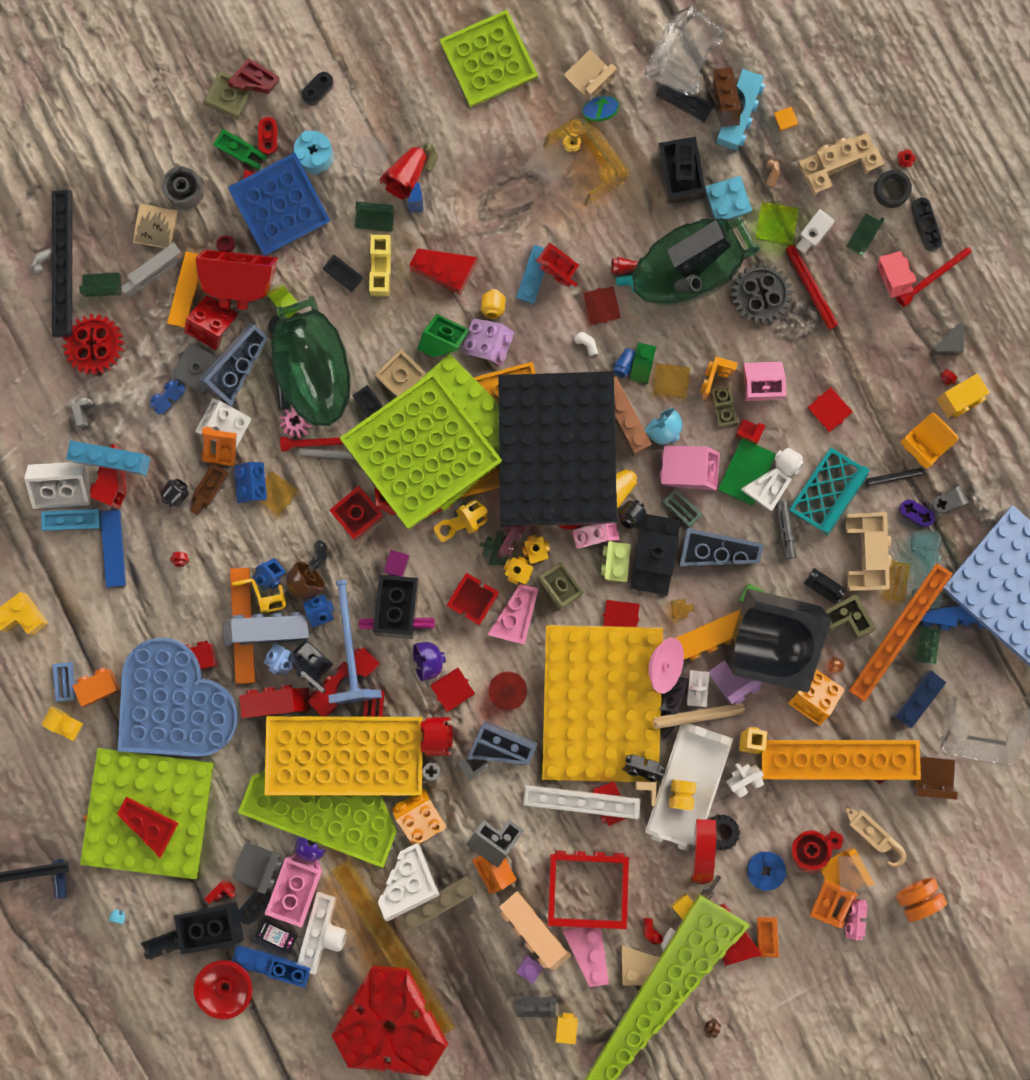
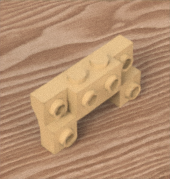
M865 133L853 139L852 137L847 140L846 138L839 139L835 142V145L830 147L825 145L819 148L815 155L799 161L797 165L807 181L813 196H816L818 192L832 188L833 185L829 175L853 166L860 162L864 173L868 174L870 170L882 168L884 161L878 148L874 147L869 134Z
M887 512L846 514V534H861L862 571L847 572L848 591L889 590V567L892 566V557L888 552V548L891 547V537L888 536Z

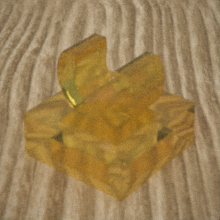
M686 599L670 601L673 620L688 618L687 613L694 611V604H686Z

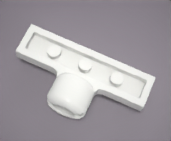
M317 892L297 962L310 967L311 974L317 973L323 949L340 951L347 937L345 929L331 924L337 897L322 892Z

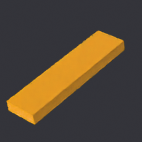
M185 251L167 321L168 325L185 328L186 318L191 313L199 282L196 268V257L199 255L197 253Z

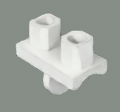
M690 670L687 705L707 706L710 672Z
M737 763L735 764L737 770L731 773L733 777L726 781L729 788L741 798L748 793L745 786L749 783L754 788L764 785L762 779L764 774L756 764L752 767L749 764L741 767Z

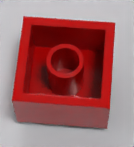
M357 486L329 510L355 542L385 518L360 486Z

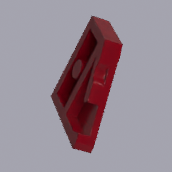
M248 58L228 81V86L269 94L279 83L280 77Z

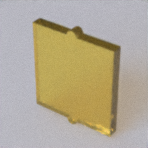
M657 363L656 376L653 378L655 381L653 394L686 399L688 385L690 384V367Z
M271 470L265 478L267 500L261 502L280 516L286 506L291 504L290 501L298 490Z

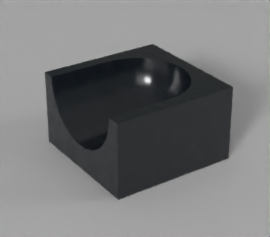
M747 588L725 661L734 676L809 693L832 619L819 605Z

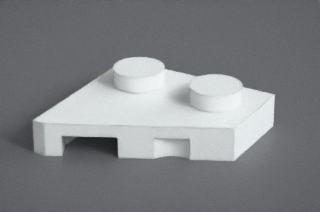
M774 468L744 486L741 490L768 511H772L792 479L778 468Z

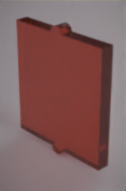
M614 286L603 289L597 288V290L583 293L590 325L603 322L606 324L607 321L621 319Z

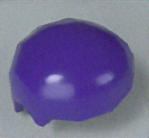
M297 837L295 852L300 859L307 862H315L324 856L325 849H318L316 843L313 846H308L307 839Z

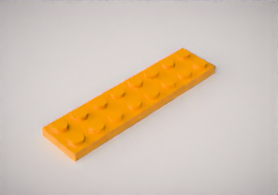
M766 740V751L762 752V773L764 774L762 779L921 780L920 740Z

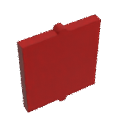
M832 387L821 396L818 395L817 400L807 407L828 432H831L837 425L843 424V420L853 412Z
M606 600L603 626L637 627V623L640 621V618H638L640 604Z
M459 668L454 669L430 685L437 696V701L441 702L447 712L475 694L468 683L469 679L464 677Z

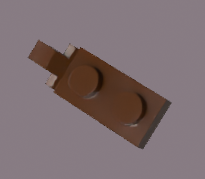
M212 463L192 495L191 501L194 504L190 511L198 516L203 508L207 509L230 473Z

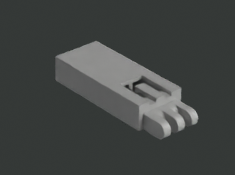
M173 242L129 274L130 281L123 285L121 290L126 296L131 297L182 261L184 255Z

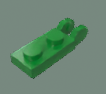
M224 129L221 130L213 143L214 147L258 171L261 169V166L250 159L252 154L260 160L265 161L267 159V156L256 150L254 146Z

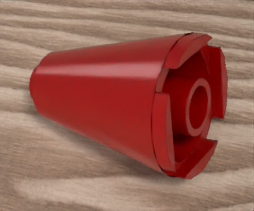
M411 147L381 175L380 183L382 185L384 182L387 192L401 200L405 197L409 199L416 182H419L426 161L425 151L420 147Z

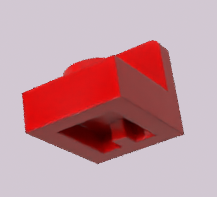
M223 880L204 899L208 904L213 901L217 903L225 895L223 891L230 898H233L237 894L235 892L236 888L231 882Z

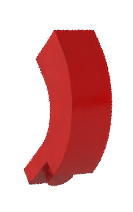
M696 819L691 882L704 885L711 883L714 877L716 820Z

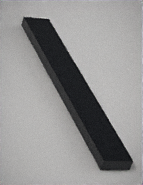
M70 189L52 191V337L54 338L73 336L72 191Z

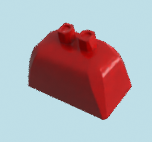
M205 249L196 257L200 287L206 294L218 298L219 307L229 308L232 299L237 300V309L247 310L250 301L264 298L270 290L278 258Z

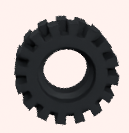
M724 814L711 817L710 820H716V827L718 825H726L729 829V836L726 839L719 840L716 838V849H731L732 846L736 845L737 840L739 841V825L733 818Z

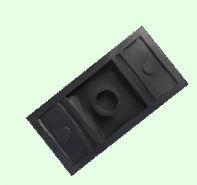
M650 514L646 515L641 523L630 589L668 596L676 559L681 520Z

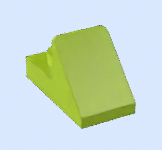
M281 282L266 294L287 320L302 308Z

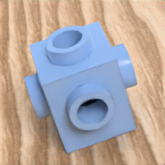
M274 643L263 663L269 666L268 670L276 675L282 673L287 676L293 667L291 665L293 661L289 656L292 652Z

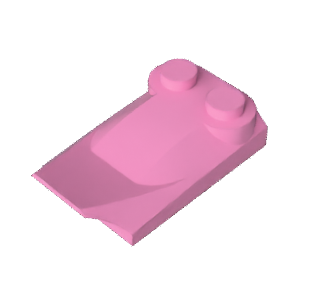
M296 853L285 858L265 915L303 927L322 873L319 860L307 862L300 859Z

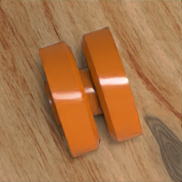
M934 877L917 881L896 894L895 897L899 905L907 906L903 913L909 922L926 918L946 906L947 901L943 893H935L939 886Z

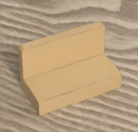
M635 781L634 789L649 790V805L656 807V782Z

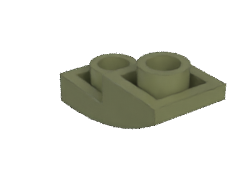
M730 386L711 389L718 428L723 429L737 426L738 421Z

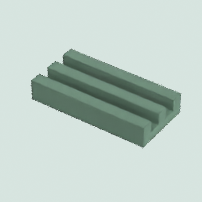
M676 488L662 501L688 528H691L703 515ZM676 495L697 516L694 517L691 513H689L673 496ZM671 500L692 521L689 522L668 501Z

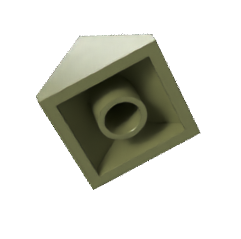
M562 562L537 577V580L559 610L584 593Z

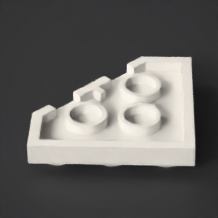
M418 843L400 851L395 869H392L387 880L384 894L380 896L378 904L386 921L439 896L428 864Z

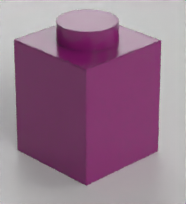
M390 550L384 572L389 576L404 577L410 556Z

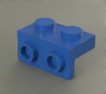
M246 462L234 465L237 503L267 500L264 463Z

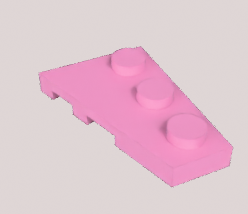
M520 584L487 635L525 645L539 588Z
M576 927L562 929L589 987L608 985L601 928Z

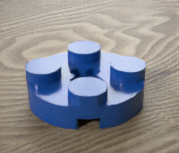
M760 851L749 859L747 877L756 888L763 891L774 890L786 878V866L782 858L770 851ZM763 866L771 867L769 876L766 874L762 875Z

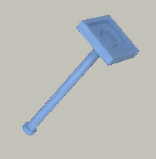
M347 580L336 581V586H338L350 689H348L349 692L328 695L329 703H353L382 698L381 690L358 688L346 593Z

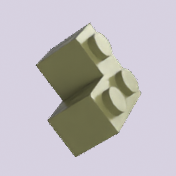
M857 595L825 610L832 619L829 627L830 633L848 625L856 641L875 630V626Z

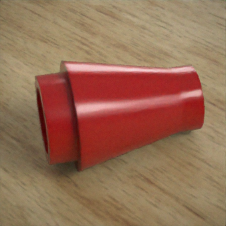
M618 256L617 258H612V273L622 275L639 272V261Z

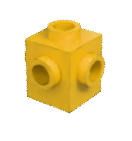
M538 534L527 537V541H524L525 546L521 548L524 558L528 557L530 565L549 560L547 553L550 551L548 540L544 541L543 536L538 537ZM537 546L539 551L535 552L532 548Z
M518 556V558L513 557L512 560L508 559L504 570H506L505 575L509 576L508 581L517 585L519 582L527 585L535 567L528 564L529 560ZM520 567L521 571L517 574L516 568Z

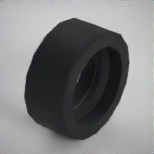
M900 170L884 172L874 185L876 200L886 208L901 206L909 198L912 190L910 178ZM890 178L900 181L904 187L902 196L895 200L887 198L882 192L883 183Z

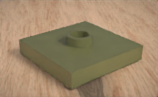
M219 71L204 100V105L239 119L253 91L229 87L228 81L232 76Z

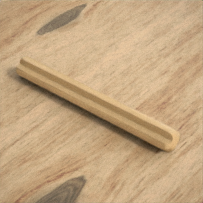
M739 703L737 705L730 704L660 716L653 719L654 728L659 729L741 715L744 713L745 707L743 703Z

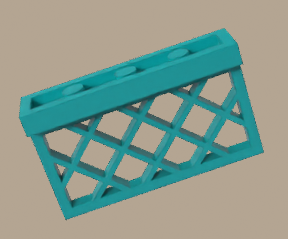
M830 447L789 511L819 529L824 535L829 536L870 474V469L859 465ZM831 454L839 458V465L829 466L828 458ZM851 465L857 469L854 475L845 476L843 467ZM841 467L843 477L832 479L830 470ZM828 470L830 480L819 482L818 473ZM844 480V490L835 492L833 482ZM831 483L833 493L822 495L819 485ZM817 486L819 496L808 498V488ZM834 496L835 504L832 507L824 508L822 498ZM820 499L822 509L811 511L809 501ZM807 502L809 511L800 513L795 508L798 503ZM823 512L824 520L821 525L813 521L812 514Z

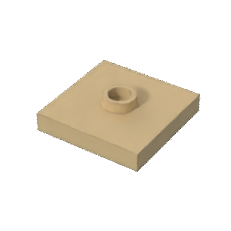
M400 349L374 376L395 397H398L415 385L426 373Z

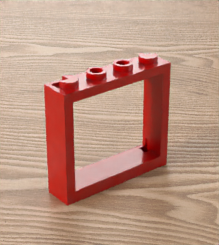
M555 850L554 854H550L548 926L627 929L629 857H625V853H613V856H605V852H594L593 856L586 855L584 851H574V855H568L566 851ZM556 860L622 863L621 921L554 918Z

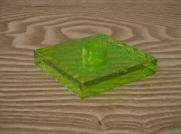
M761 202L755 240L788 246L793 245L799 208Z

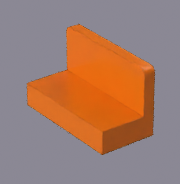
M481 855L472 859L489 894L500 891L516 881V877L506 858L498 868Z

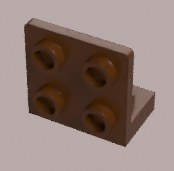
M920 757L921 780H914L913 795L957 800L958 792L953 791L955 760Z

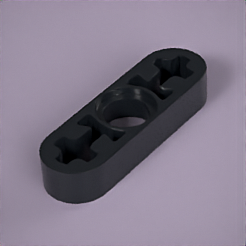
M924 197L918 198L912 205L914 218L924 248L927 251L934 252L942 245L941 234L930 201ZM919 203L926 206L923 212L921 208H917ZM929 220L932 223V228H923L922 221ZM931 237L933 241H937L935 247L933 246V244L928 243L931 240Z

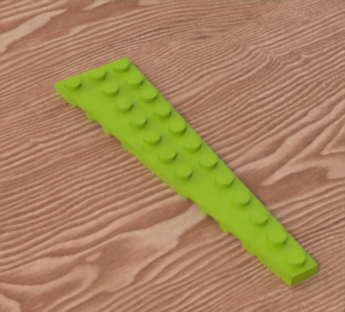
M699 894L584 1080H616L621 1075L623 1069L635 1059L636 1054L647 1045V1042L654 1034L656 1035L689 997L690 993L696 989L702 978L707 973L709 974L716 962L726 954L729 947L735 944L749 928L750 924Z

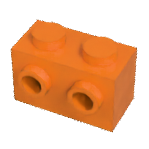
M104 667L96 670L94 676L89 678L88 676L81 677L76 680V684L72 685L81 707H87L121 691L111 669L106 670Z

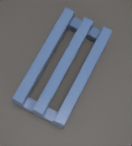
M73 662L52 664L56 703L76 701V693L72 687L75 684ZM67 666H68V676H69L70 697H68V687H67V675H66V667H67ZM58 667H61L64 698H61Z

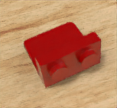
M548 243L536 260L540 264L539 268L545 273L554 276L553 279L561 285H565L568 288L570 285L576 287L578 284L571 277L579 267V264L553 244Z

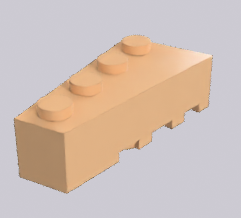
M519 892L513 894L500 906L502 910L501 916L506 922H512L515 926L513 928L514 932L519 937L523 936L527 941L525 943L526 947L532 953L535 951L538 954L539 958L537 960L544 968L548 967L555 971L572 956L568 950L566 951L562 947V942L549 931L550 929L547 924L537 916L536 911Z

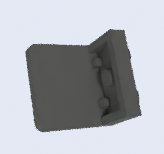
M245 843L232 877L234 880L258 889V892L266 894L269 890L272 891L275 884V879L273 878L275 872H279L283 861L280 859L282 855L251 843Z

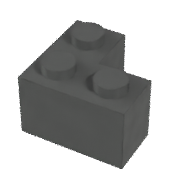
M509 819L500 831L483 820L466 845L498 868L524 830Z

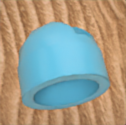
M115 909L111 912L108 921L124 924L125 913L122 910Z

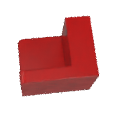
M743 419L735 436L757 445L766 425L762 423L756 425Z

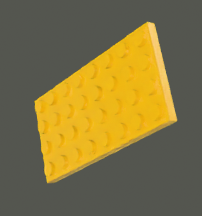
M266 716L265 795H422V752L420 744L423 740V733H421L420 725L423 717Z

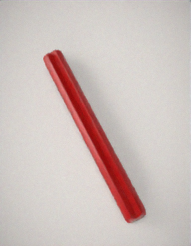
M794 244L788 246L785 251L827 328L831 330L837 327L838 323L796 246Z

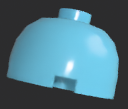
M669 408L660 414V418L657 420L654 418L645 428L647 436L659 445L669 442L671 444L679 440V434L682 431V418L674 408Z

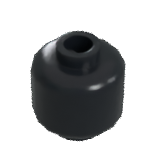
M178 478L175 480L170 479L160 491V495L163 498L162 502L168 507L181 506L189 495L188 485Z
M638 500L627 501L619 511V522L628 529L638 528L645 519L647 512L642 502Z

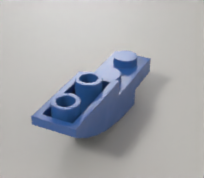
M961 606L929 611L919 623V626L931 627L932 624L938 625V629L950 631V628L957 627V621H959V625L970 626L972 623L978 624L980 629H986Z
M236 945L232 962L239 964L244 969L268 975L267 977L303 988L306 987L311 970L310 967L290 959L241 945Z

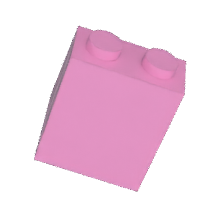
M664 446V451L661 453L663 466L659 475L661 484L667 487L717 491L720 453L709 447Z

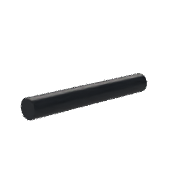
M922 467L866 478V484L870 486L924 475V469Z

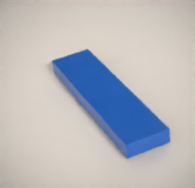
M121 510L100 511L106 587L127 586Z

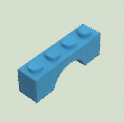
M71 440L66 460L76 464L101 466L141 476H147L151 459L142 453Z

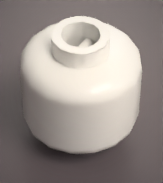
M786 448L783 451L780 450L774 458L776 461L775 467L787 476L797 475L804 465L802 455L790 448Z

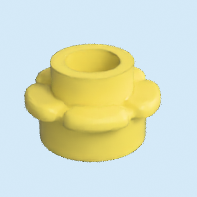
M569 134L563 139V146H565L566 151L576 152L579 150L581 139L577 135Z

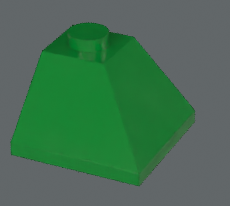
M436 314L423 331L417 350L432 357L457 351L470 330Z

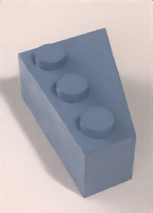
M484 720L468 759L529 765L538 743Z

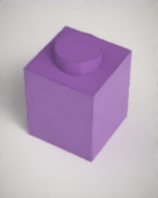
M527 953L517 968V973L531 983H534L543 966L536 958Z

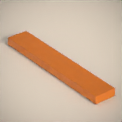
M250 568L230 569L232 616L244 615V618H252L251 583L232 586V582L251 579ZM240 642L234 643L235 684L256 683L254 643L249 645H241Z

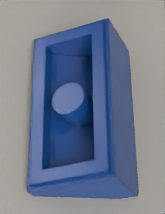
M416 182L407 201L410 213L424 210L419 182Z

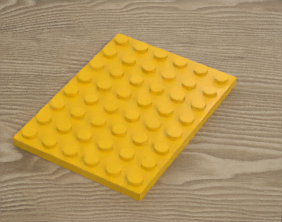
M546 625L542 780L650 782L645 777L639 775L631 776L626 771H623L622 768L626 764V756L631 754L643 757V765L645 766L648 759L659 762L660 728H654L653 719L661 716V710H659L661 707V693L656 692L652 687L649 676V663L655 649L663 643V628Z

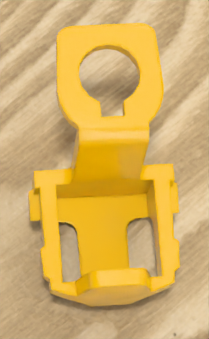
M472 500L455 510L458 514L457 517L442 520L433 526V531L439 541L445 542L455 535V531L466 528L469 534L478 531V527L485 524L488 520V511L485 505L477 500ZM475 504L473 507L474 511H470L469 507ZM481 517L484 519L481 522L477 523V520ZM442 525H449L451 528L447 536H443L440 533Z
M254 579L232 582L233 587L252 583L259 601L261 614L279 611L286 606L281 584L278 585L279 595L261 598ZM282 602L283 607L269 609L270 604Z

